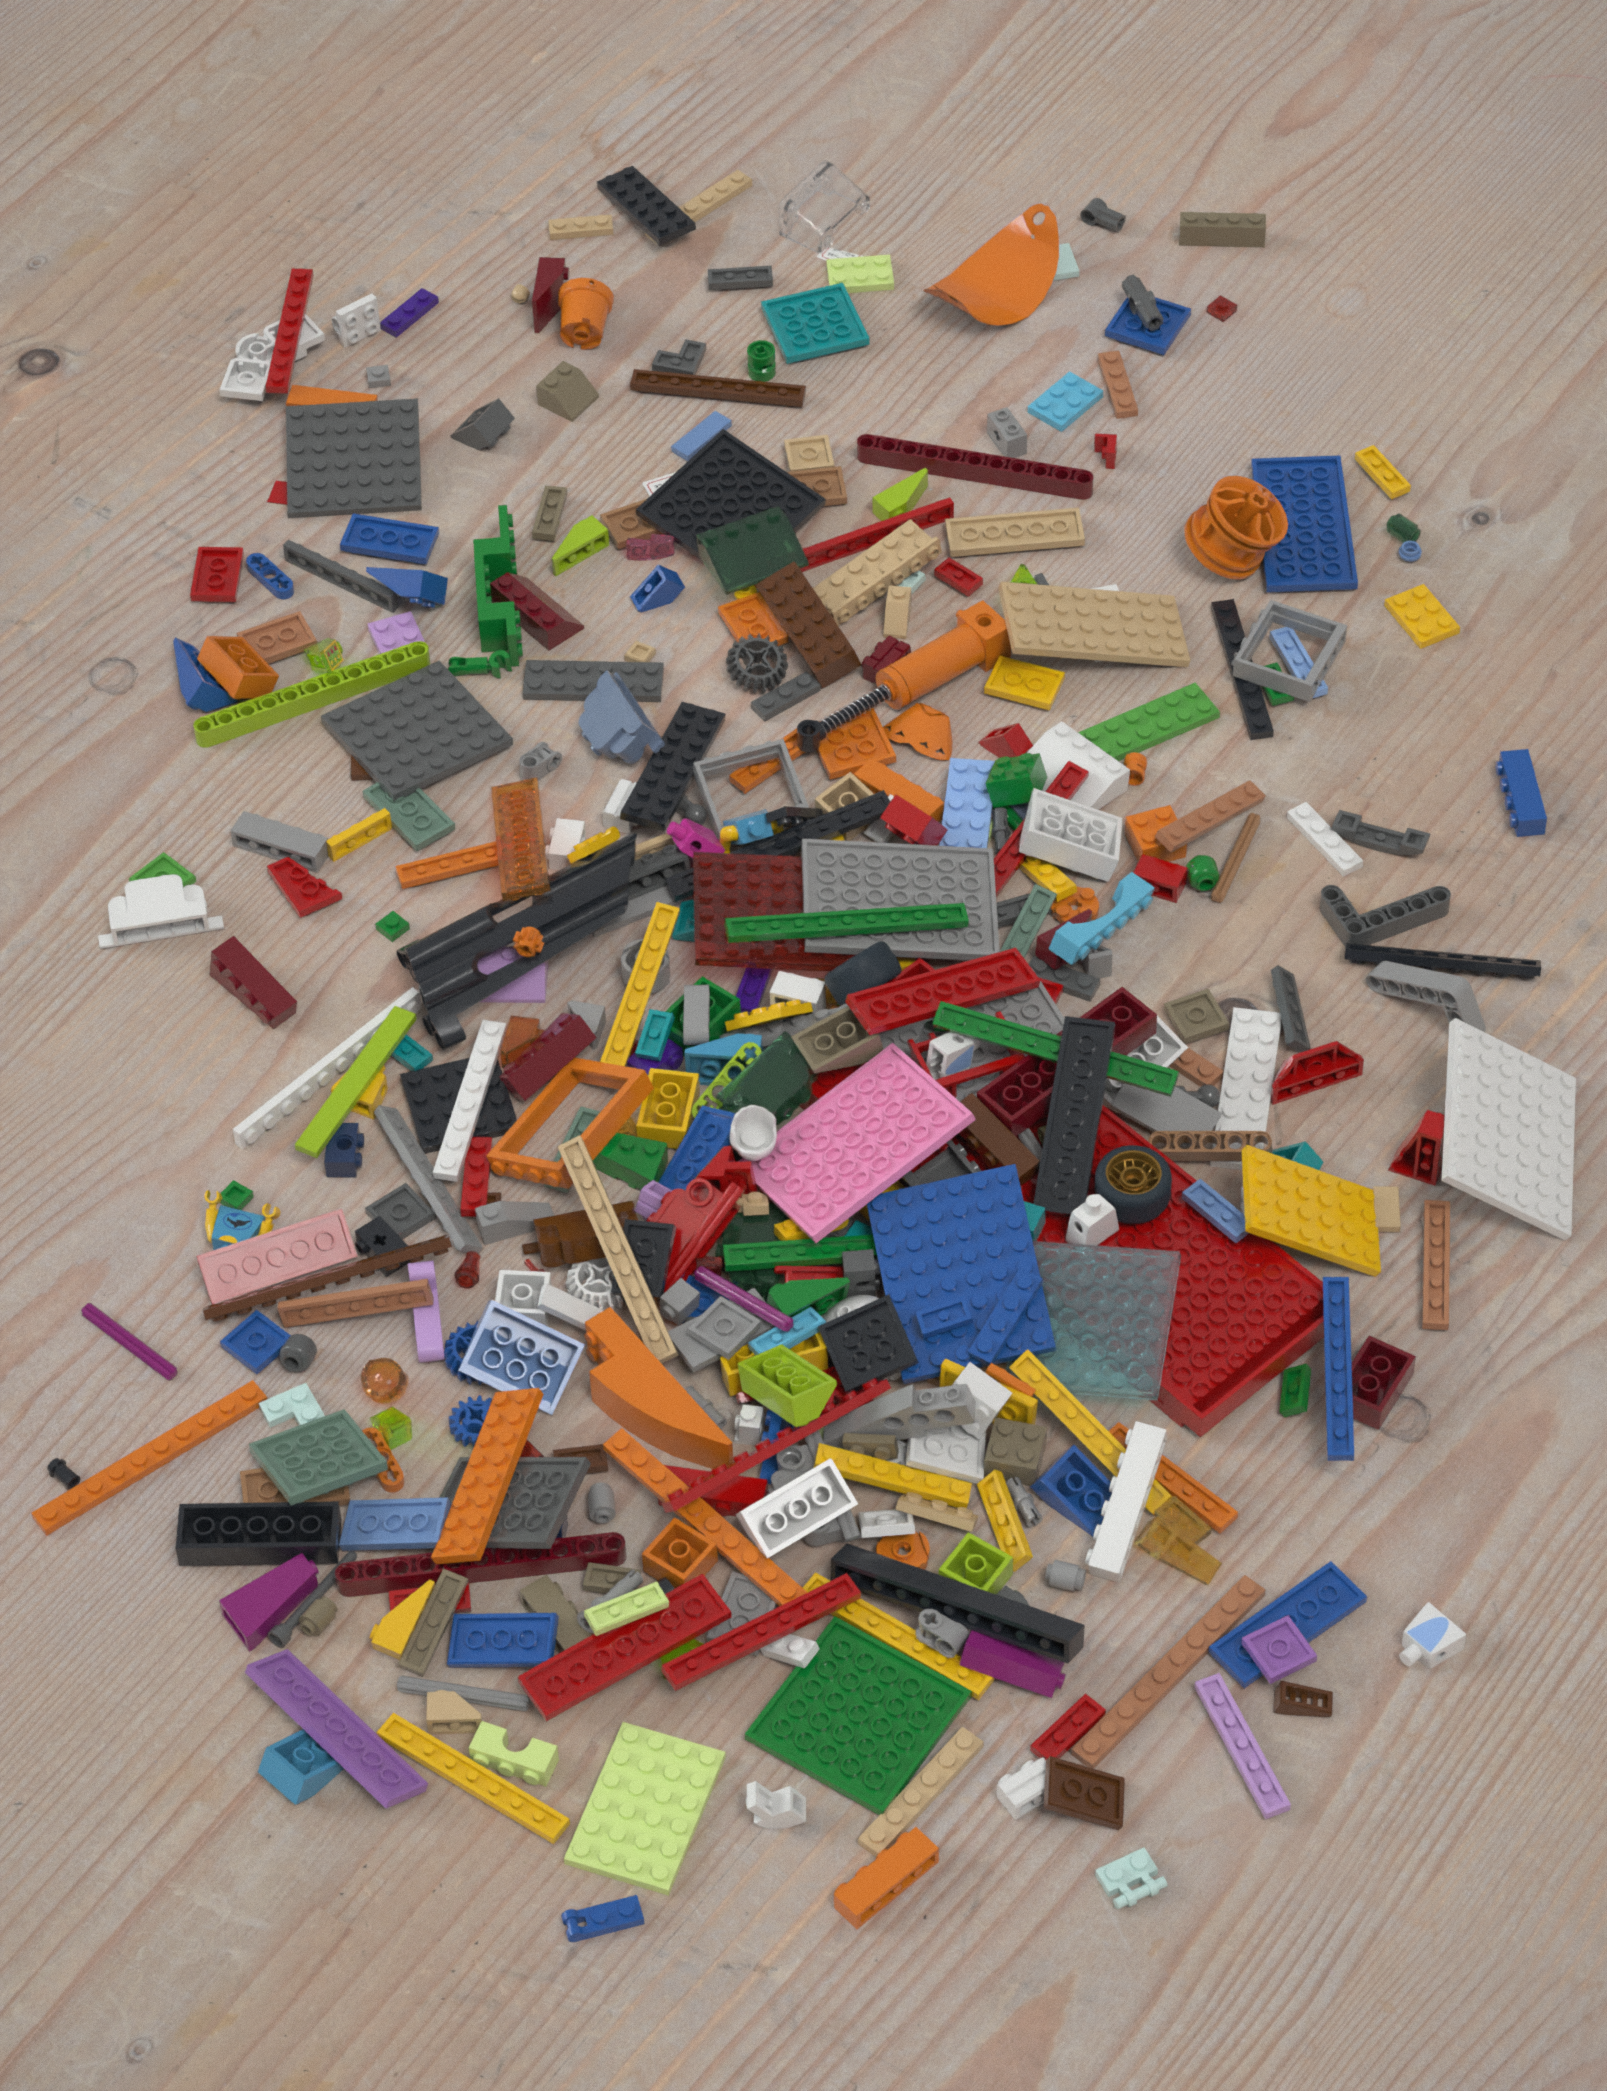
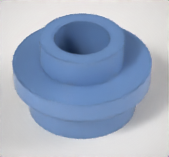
M1406 541L1399 548V556L1405 561L1412 562L1421 557L1422 550L1415 541Z

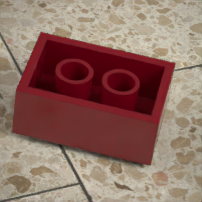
M1369 1335L1352 1361L1353 1419L1379 1430L1412 1378L1416 1356Z

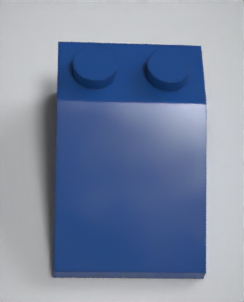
M366 567L367 573L398 595L408 598L409 603L422 604V607L435 608V605H445L448 582L446 577L424 570Z
M1075 1445L1065 1450L1030 1486L1049 1507L1092 1537L1094 1536L1097 1524L1102 1525L1104 1516H1101L1105 1500L1110 1501L1112 1492H1109L1111 1482Z

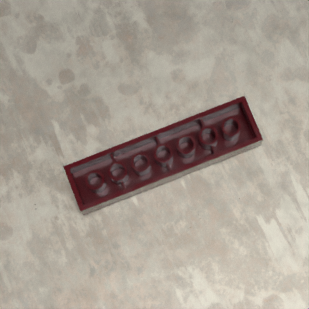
M1123 986L1079 1017L1115 1022L1116 1028L1112 1052L1122 1055H1128L1156 1034L1157 1014ZM1060 1031L1056 1035L1062 1037V1031ZM1027 1055L977 1092V1098L1015 1136H1018L1049 1113L1057 1063Z

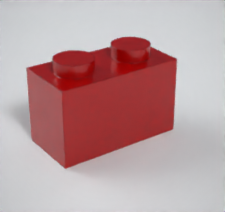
M1142 854L1133 872L1155 887L1151 896L1177 903L1187 883V867Z

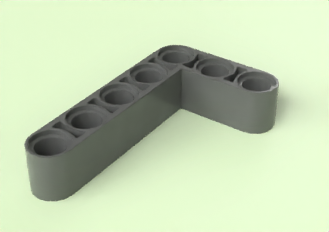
M1327 885L1321 890L1320 912L1344 946H1346V943L1371 945L1445 917L1449 913L1451 892L1444 886H1435L1359 915L1338 886Z

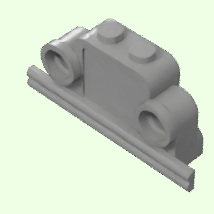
M819 1430L805 1437L807 1445H791L777 1453L778 1471L771 1477V1488L767 1489V1496L813 1469L818 1444H824ZM851 1509L807 1534L803 1539L809 1545L820 1546L835 1541L844 1543L859 1539L861 1534Z

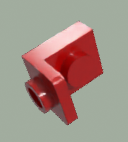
M1096 433L1094 437V451L1102 453V459L1106 460V469H1115L1117 434Z

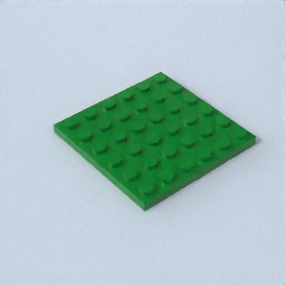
M834 1616L816 1640L820 1648L805 1668L798 1666L794 1668L745 1732V1740L880 1815L884 1814L892 1801L912 1779L970 1700L972 1691Z

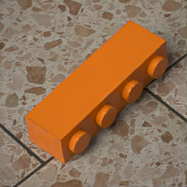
M292 385L286 406L378 401V397L375 394Z
M871 758L853 774L873 794L883 790L887 796L890 794L895 796L897 794L933 817L936 821L940 822L943 819L944 802L939 797L925 791L921 786L915 785L903 775L892 771L885 764Z
M917 1827L913 1828L909 1833L904 1832L892 1847L883 1849L870 1865L861 1867L853 1879L837 1887L834 1892V1908L854 1928L859 1929L939 1862V1848Z

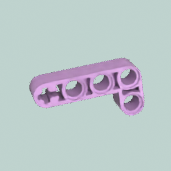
M434 1261L408 1263L410 1281L428 1279L434 1297L433 1305L413 1308L419 1363L445 1360Z

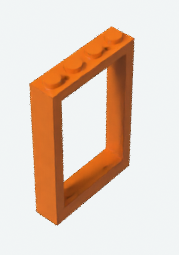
M573 1058L558 1072L486 1155L491 1164L492 1171L499 1176L569 1189L573 1181L562 1157L558 1162L518 1155V1153L580 1082L619 1089L580 1135L593 1161L654 1089L646 1071Z

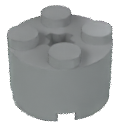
M643 939L634 940L623 949L621 971L622 980L626 987ZM666 950L652 993L660 991L670 983L668 950Z

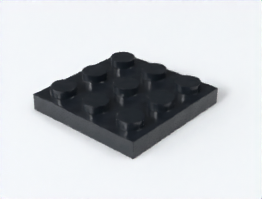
M889 1294L818 1326L846 1393L852 1390L856 1392L863 1389L862 1384L873 1378L880 1381L919 1363Z

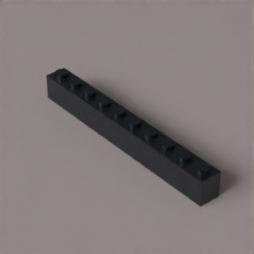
M848 1543L831 1558L830 1581L847 1573L857 1588L863 1593L918 1612H922L925 1609L937 1610L942 1615L962 1624L967 1629L1068 1664L1084 1647V1624Z

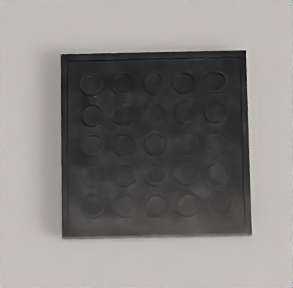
M722 429L636 508V515L734 584L739 585L747 579L746 568L765 562L825 505L826 499Z

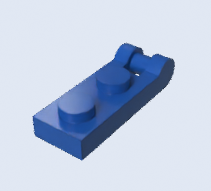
M637 1895L580 1910L569 1909L561 1914L563 1924L567 1925L568 1928L566 1935L569 1942H578L645 1924ZM586 1922V1926L580 1927L578 1923Z

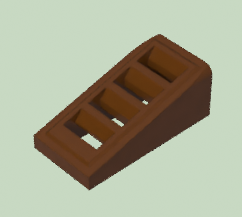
M1280 1681L1275 1689L1274 1713L1314 1717L1332 1716V1691L1286 1681ZM1307 1698L1311 1699V1704H1307ZM1318 1699H1322V1707L1318 1706Z

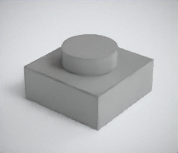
M388 365L366 367L369 389L391 386Z

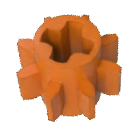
M522 927L521 932L516 931L513 938L515 942L514 948L524 957L535 956V953H541L543 948V935L534 927Z

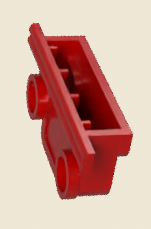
M703 1178L694 1179L689 1182L686 1191L678 1188L672 1192H667L660 1202L662 1205L657 1212H653L646 1221L667 1223L676 1226L664 1293L680 1278L686 1282L688 1276H692L742 1206L736 1202L744 1193V1190L734 1182H731L723 1193Z

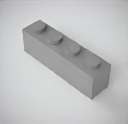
M243 811L231 829L234 847L278 861L285 857H290L307 870L315 873L319 872L328 858L327 837L305 831L299 827L286 825L276 820L267 819L258 814Z

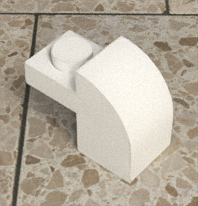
M757 1781L747 1784L746 1805L747 1809L754 1813V1824L763 1828L775 1829L790 1828L806 1822V1797L791 1786L771 1792Z

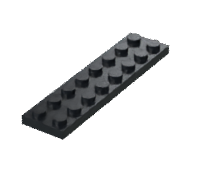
M681 702L662 736V740L665 743L664 747L660 748L657 753L653 752L620 812L621 820L665 832L694 779V762L701 761L706 757L725 722L726 713Z
M1065 1016L1033 1203L1044 1207L1045 1214L1070 1217L1073 1210L1086 1202L1116 1028L1115 1022Z

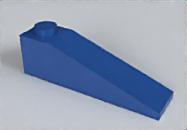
M175 637L173 644L181 693L186 700L185 703L194 710L199 708L208 712L238 702L237 699L229 696L224 687L218 684L210 672L206 671L204 666L197 660L200 653L194 645Z

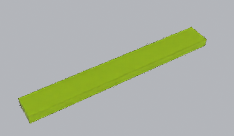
M397 1006L393 1007L297 1140L295 1150L318 1158L417 1020L415 1013Z

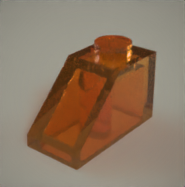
M511 1015L500 1053L503 1069L515 1061L544 1032V1029L540 1028V1019Z

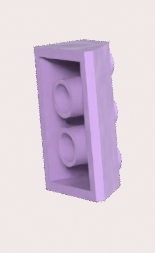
M503 947L480 959L477 966L481 973L487 975L523 956L514 947ZM548 960L480 1002L545 1003Z

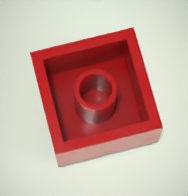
M895 794L880 817L887 823L885 828L910 844L938 846L948 831L947 828L933 817Z

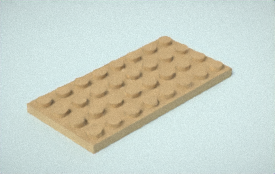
M1000 582L998 590L1012 654L1188 667L1191 660L1175 596L1014 582Z

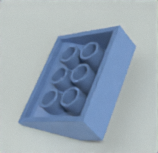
M490 1300L475 1328L458 1371L500 1391L540 1388L544 1395L538 1409L553 1415L585 1344L496 1301Z

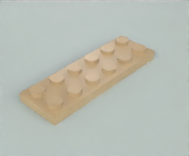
M1079 508L945 519L950 557L1085 546V536Z

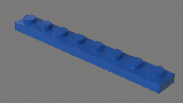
M1323 1277L1327 1461H1354L1349 1277Z

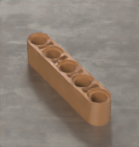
M1156 1131L1148 1139V1142L1153 1146L1157 1143L1166 1144L1163 1149L1158 1150L1172 1161H1242L1241 1150L1246 1145L1255 1147L1258 1143L1267 1144L1261 1150L1269 1153L1273 1151L1271 1136L1265 1131ZM1182 1143L1191 1144V1147L1188 1149H1181L1179 1146ZM1207 1143H1215L1217 1145L1213 1149L1204 1147ZM1233 1143H1240L1242 1145L1239 1149L1229 1147Z

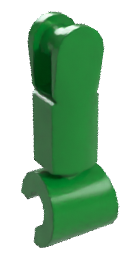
M504 650L493 652L489 660L488 657H451L448 662L450 665L448 670L455 677L467 674H489V670H491V674L494 677L501 679L500 668L512 672L509 654Z

